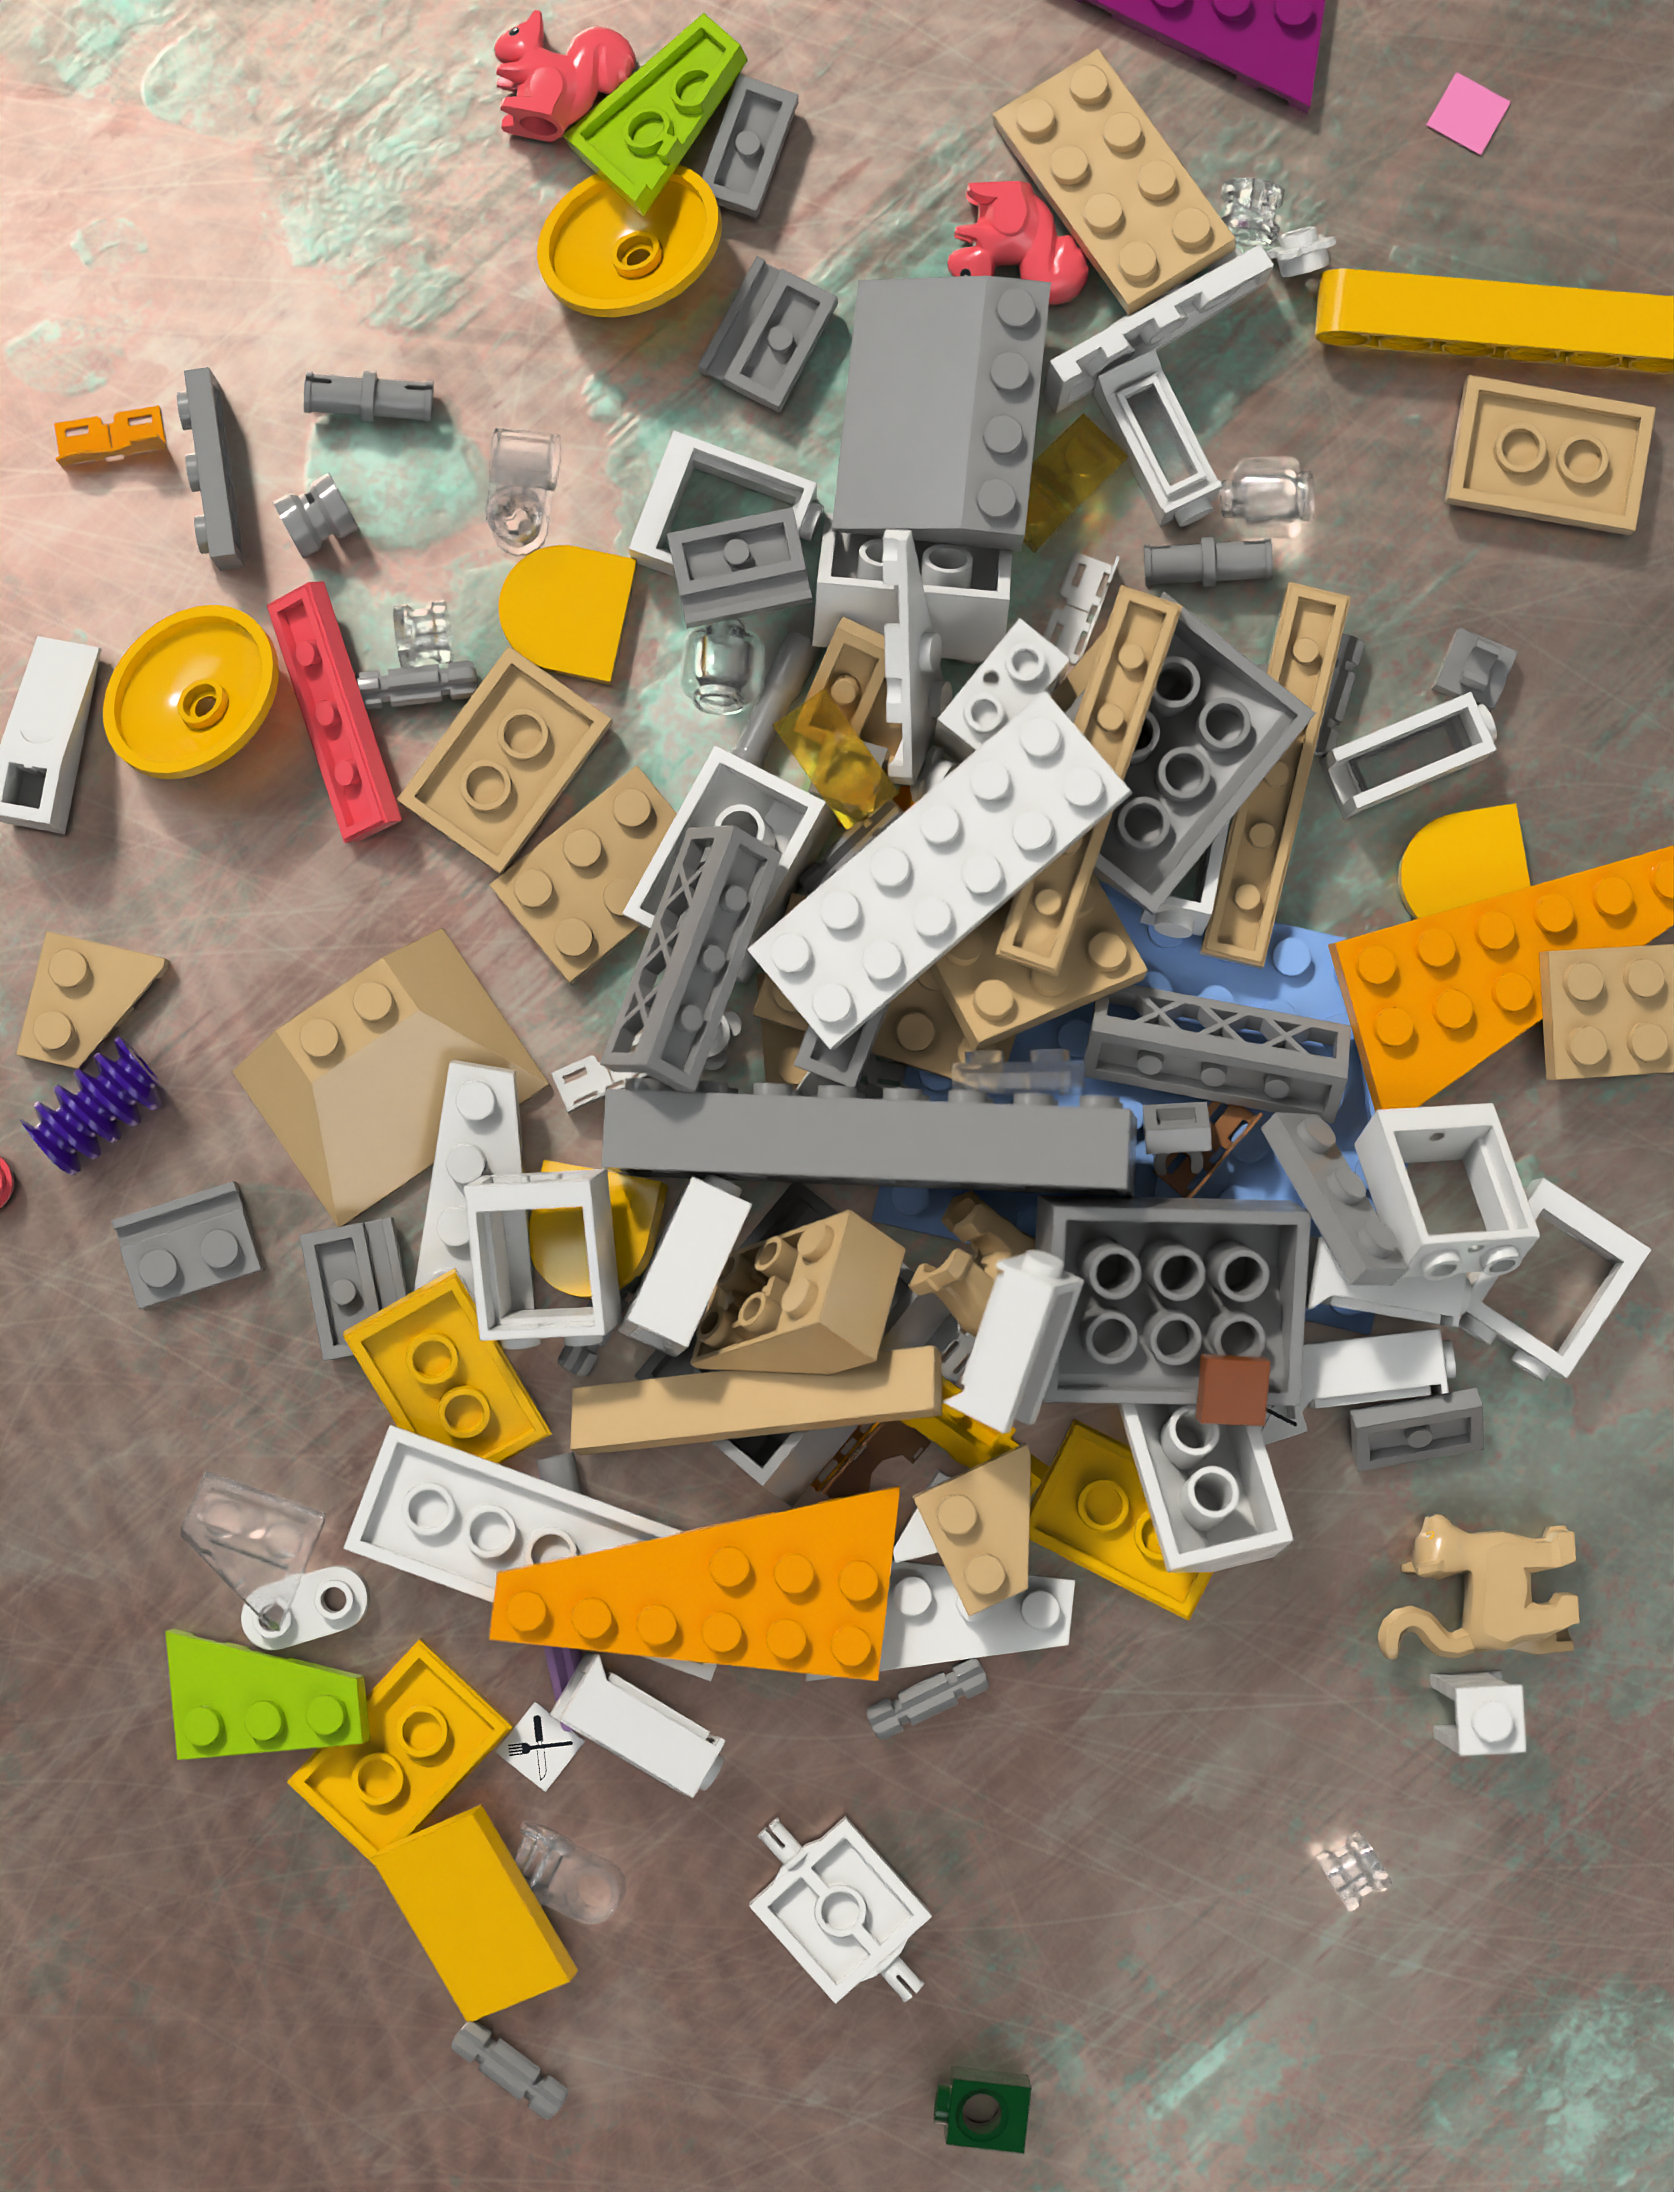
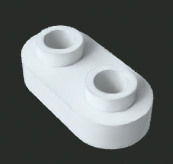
M343 1565L329 1566L264 1586L253 1592L246 1600L242 1609V1628L248 1639L260 1648L266 1650L287 1648L346 1630L357 1624L365 1616L369 1608L370 1590L364 1577L355 1569ZM330 1587L340 1588L346 1595V1604L340 1611L329 1609L324 1602V1594ZM276 1606L283 1612L284 1623L280 1629L273 1630L264 1624L262 1615L266 1607Z

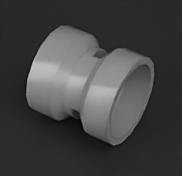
M330 473L312 481L310 492L307 494L303 493L298 496L289 493L273 501L302 558L319 551L322 542L328 539V536L331 534L344 538L359 530Z

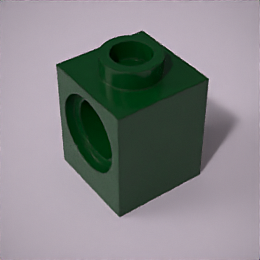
M951 2066L949 2085L937 2084L933 2123L944 2125L946 2145L1024 2154L1031 2096L1029 2077L1025 2074ZM978 2094L989 2095L999 2103L996 2115L984 2123L972 2122L963 2114L965 2103L971 2097Z

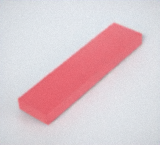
M324 581L308 582L266 606L344 843L358 842L402 821L325 583Z

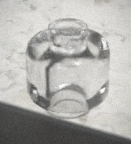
M1295 457L1242 458L1235 467L1233 479L1222 480L1223 486L1220 490L1222 517L1233 518L1235 528L1242 538H1292L1300 533L1304 522L1313 521L1315 511L1312 471H1303L1299 460Z
M738 618L698 626L688 632L683 643L679 682L682 691L693 700L696 708L713 715H733L742 711L744 706L757 699L762 688L765 646L762 639L752 630L747 629L745 623Z

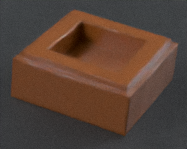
M1201 1354L1195 1419L1205 1424L1265 1426L1271 1361L1265 1357Z

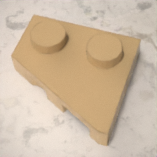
M844 616L842 617L826 650L793 730L822 744L824 743L827 731L882 746L888 748L891 753L888 764L894 760L902 741V723L887 722L884 635ZM887 765V768H886V771H885V774H887V775H888V765Z
M46 931L16 1055L69 1068H79L83 1071L94 1058L93 1056L102 1049L103 1041L114 1029L119 1028L133 1012L134 1004L156 978L160 979L168 969L169 960Z
M1026 1443L912 1496L968 1616L974 1615L1028 1589L1031 1453Z

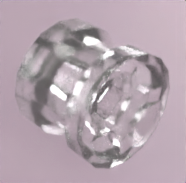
M1239 177L1223 182L1221 199L1225 202L1226 208L1225 214L1221 219L1236 238V245L1256 247L1261 244L1263 247L1277 243L1280 227L1275 221V213L1283 204L1285 190L1282 186L1275 182L1257 178Z
M445 600L432 601L427 608L413 609L408 604L394 605V630L401 668L415 667L420 660L434 659L439 664L453 663L451 627Z
M1358 1829L1347 1835L1345 1845L1335 1852L1324 1850L1314 1856L1325 1877L1349 1913L1361 1906L1362 1897L1373 1890L1383 1892L1393 1886V1882L1382 1863Z

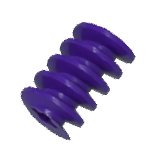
M120 1036L113 1039L120 1057L117 1061H113L97 1052L93 1056L100 1073L96 1078L79 1068L76 1069L73 1073L80 1091L74 1094L58 1084L53 1090L60 1105L59 1108L53 1110L37 1101L33 1106L40 1123L34 1127L20 1119L26 1131L45 1155L59 1169L70 1175H77L81 1172V1164L76 1151L90 1159H97L101 1155V1148L96 1135L111 1143H116L121 1139V1132L116 1121L117 1118L132 1127H136L141 1123V1116L136 1105L137 1102L150 1110H157L161 1107V1100L156 1086L164 1089L163 1085L140 1055Z

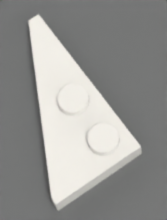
M886 529L883 536V585L894 586L899 609V624L887 623L884 626L885 677L887 680L886 715L887 722L902 723V741L894 760L888 764L889 782L893 784L914 785L934 738L937 719L952 701V687L949 681L943 680L940 666L942 640L939 633H933L912 532L910 530Z

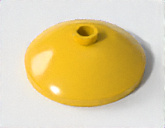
M678 164L644 217L596 173L571 189L556 204L541 229L537 245V262L540 273L548 289L558 301L582 314L597 317H621L652 310L669 302L685 291L709 265L721 237L722 217L720 208L708 183L696 172Z
M202 605L188 608L157 622L128 648L109 680L103 704V723L108 741L114 751L136 771L159 779L191 777L215 768L228 760L255 735L273 704L278 685L279 664L272 640L265 630L248 614L223 605Z

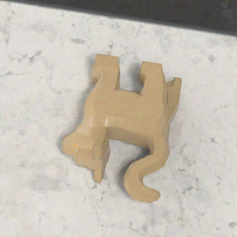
M971 1190L952 1198L941 1221L963 1243L970 1242L974 1253L973 1257L958 1248L951 1252L948 1259L938 1269L926 1263L918 1266L908 1287L919 1296L933 1292L947 1307L962 1329L976 1337L996 1277L1004 1272L996 1267L997 1261L1024 1255L1028 1250H1035L1036 1238L1020 1231L1009 1220L997 1214Z
M1432 1514L1425 1517L1422 1530L1414 1539L1412 1561L1402 1564L1401 1572L1407 1575H1417L1436 1580L1464 1573L1465 1592L1462 1628L1454 1632H1448L1431 1612L1414 1606L1394 1609L1382 1620L1378 1632L1379 1649L1384 1657L1391 1660L1398 1658L1402 1637L1407 1632L1416 1633L1423 1644L1436 1656L1454 1659L1472 1653L1502 1651L1508 1648L1534 1655L1574 1651L1573 1640L1569 1635L1568 1627L1580 1623L1578 1596L1571 1592L1554 1593L1549 1602L1536 1603L1532 1601L1531 1573L1562 1567L1576 1561L1574 1531H1567V1526H1549L1545 1528L1542 1538L1536 1539L1501 1530L1467 1533L1454 1526L1446 1515Z

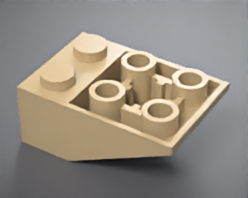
M848 1210L730 1252L710 1296L706 1312L697 1326L696 1336L698 1339L690 1364L697 1369L835 1374L876 1361L906 1248L853 1211Z

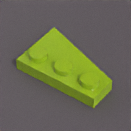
M702 13L570 128L563 137L570 149L644 217L748 59L741 45L705 13Z
M178 1629L165 1631L177 1760L354 1745L370 1741L365 1679L363 1675L295 1658L286 1659L250 1650L251 1647L231 1642L221 1643L197 1637L194 1633Z

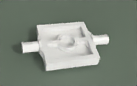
M846 1815L820 1839L809 1842L804 1846L798 1843L783 1826L779 1818L774 1819L769 1824V1828L784 1845L775 1838L767 1827L757 1837L766 1844L783 1865H781L774 1881L750 1901L749 1907L835 2004L859 1982L875 1977L879 1973L902 1998L903 2002L913 1997L912 1991L898 1975L904 1979L915 1993L923 1987L924 1982L914 1974L899 1955L907 1939L932 1917V1912Z

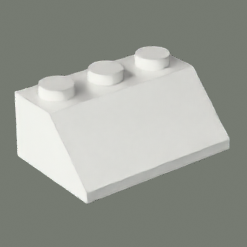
M825 513L812 643V646L828 648L836 627L843 616L884 635V626L887 623L899 624V609L894 586L883 585V537L832 532L833 513ZM913 540L933 633H939L942 640V658L957 659L968 664L984 662L1006 635L1010 601L1012 551Z
M714 746L622 914L650 931L687 829L691 827L735 825L782 854L749 942V948L784 918L791 894H797L801 887L799 882L800 875L815 862L838 819L825 801ZM711 847L705 848L697 871L705 864ZM688 909L679 917L675 930L684 922ZM748 950L745 953L736 978L737 981L745 985L748 984L758 966V962Z
M1118 1403L1168 1573L1215 1572L1272 1558L1294 1540L1259 1426L1200 1423L1195 1419L1197 1404Z

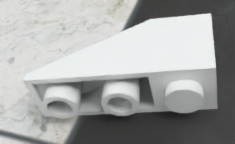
M37 636L0 743V821L2 823L65 834L101 654L100 647Z

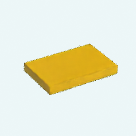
M456 1268L343 1331V1338L399 1428L498 1464L505 1462L552 1435L549 1424L502 1348L499 1340L480 1341L476 1302Z
M1073 1418L1049 1465V1470L1030 1503L1029 1540L1189 1621L1213 1572H1167L1131 1447Z
M420 1638L366 1696L370 1741L363 1744L320 1747L287 1781L298 1794L372 1863L371 1858L380 1848L416 1833L515 1726L423 1638Z
M482 1804L382 1847L371 1858L467 2022H473L566 1984L578 1972L577 1967Z

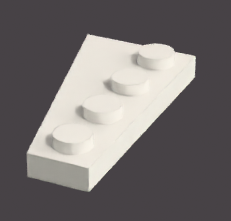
M1261 244L1245 253H1242L1240 248H1236L1233 252L1210 265L1207 269L1209 273L1189 284L1187 281H1184L1158 297L1153 304L1135 314L1119 319L1101 333L1050 360L1043 395L1057 414L1094 391L1099 375L1154 348L1158 351L1267 283L1274 264Z
M452 1060L449 1063L414 1291L456 1268L475 1300L464 1186L484 1175L524 1173L516 1070ZM529 1209L503 1211L513 1310L537 1309L533 1282L535 1277L534 1264L530 1256L527 1215Z
M892 1559L879 1671L1068 1645L1075 1580L1028 1574V1589L974 1615L968 1616L945 1565L913 1561L895 1563V1560ZM806 1673V1681L836 1677Z

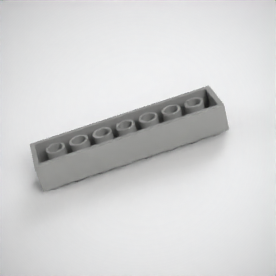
M626 1078L625 1089H606L602 1168L629 1176L688 1179L695 1177L697 1179H705L707 1174H711L725 1180L1134 1197L1137 1118L1131 1109L1123 1108V1103L1119 1102V1097L1082 1095L1080 1096L1079 1107L1058 1106V1101L1053 1100V1095L1043 1093H1014L1013 1104H994V1098H989L987 1092L951 1090L948 1091V1102L929 1101L930 1096L922 1095V1090L883 1088V1099H865L866 1094L857 1092L856 1087L822 1085L818 1086V1097L802 1096V1091L792 1090L793 1086L788 1084L754 1083L753 1094H738L739 1089L728 1087L726 1082L699 1080L695 1092H677L657 1079Z

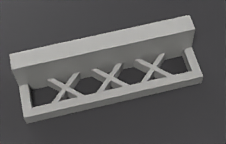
M735 825L691 827L687 829L601 1059V1065L614 1072L646 1073L679 1092H695L780 861L781 853ZM711 847L705 864L697 871L705 848ZM688 909L684 922L675 930L679 917ZM666 968L661 983L653 989L658 975ZM644 1027L635 1053H629L636 1034Z
M1131 985L1094 1001L1091 1028L1083 1057L1081 1076L1274 1113L1319 1114L1324 1122L1334 1124L1348 1080L1351 1026ZM1108 1004L1132 1007L1142 1017L1136 1020L1108 1016ZM1179 1017L1195 1019L1206 1029L1200 1032L1182 1030L1173 1020ZM1242 1029L1259 1031L1269 1041L1263 1044L1246 1042L1236 1032ZM1305 1041L1333 1045V1058L1309 1054L1299 1044Z

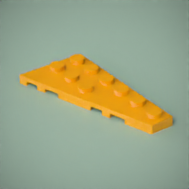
M1674 845L1328 944L1375 1112L1383 1109L1417 1108L1540 1021L1543 1018L1539 952L1645 946L1673 926Z
M894 1485L863 1494L834 1498L803 1507L779 1512L774 1511L678 1532L674 1535L646 1541H636L618 1545L614 1548L498 1571L496 1573L489 1640L878 1681L901 1486Z

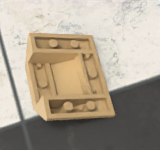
M443 928L374 962L276 1029L232 1071L338 1227L347 1225L434 1165L449 1063L452 1060L516 1070L519 1106L550 1085Z

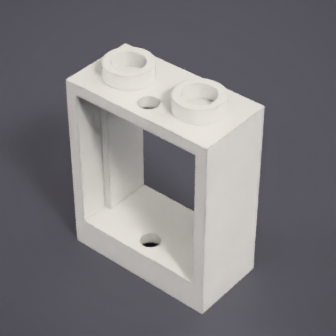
M673 430L629 545V553L631 558L637 559L638 564L676 577L671 552L663 548L668 538L667 533L671 530L693 469L792 504L800 540L801 538L808 541L813 540L821 520L824 505L815 503L817 498L816 482Z
M1019 618L938 717L933 744L942 747L945 754L961 764L1044 691L1051 696L1062 683L1070 658Z
M1493 1103L1377 1110L1355 1142L1354 1146L1377 1215L1382 1223L1394 1234L1397 1240V1249L1410 1269L1402 1277L1425 1276L1428 1280H1442L1457 1273L1482 1271L1488 1276L1503 1275L1516 1269L1539 1239L1540 1234ZM1463 1160L1487 1231L1428 1235L1404 1163Z
M607 1169L484 1175L464 1186L480 1341L502 1340V1348L524 1349L540 1345L541 1338L564 1337V1345L588 1346L602 1342L603 1335H606L622 1322ZM583 1206L593 1307L513 1310L503 1211Z
M707 1174L704 1181L695 1177L690 1179L675 1203L649 1264L617 1330L618 1332L675 1358L688 1347L752 1206L751 1203L739 1198L742 1192L741 1188L711 1174Z
M1540 1178L1532 1180L1525 1190L1534 1219L1536 1220L1538 1215L1613 1264V1268L1558 1352L1482 1303V1300L1498 1278V1276L1485 1275L1483 1271L1471 1272L1468 1276L1471 1282V1298L1466 1312L1461 1315L1459 1327L1488 1346L1496 1338L1516 1352L1511 1359L1512 1363L1534 1378L1544 1382L1548 1374L1554 1378L1569 1377L1652 1249L1547 1179Z

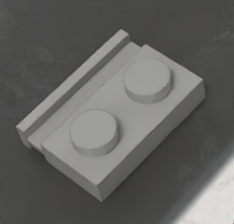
M756 256L698 364L699 372L707 377L710 375L722 381L725 386L780 413L838 305V297L784 269L779 270L765 263L764 259Z
M793 507L667 533L687 629L812 603V594Z
M232 1181L111 1220L121 1245L120 1251L138 1309L148 1308L264 1270L249 1218L242 1204L237 1182Z
M394 1217L299 1235L323 1361L354 1356L343 1338V1331L408 1295Z

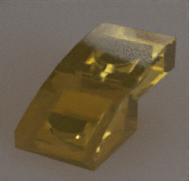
M1084 413L1032 463L1023 543L1034 553L1076 514L1081 505L1112 477L1129 457Z
M825 688L772 725L846 831L899 794Z

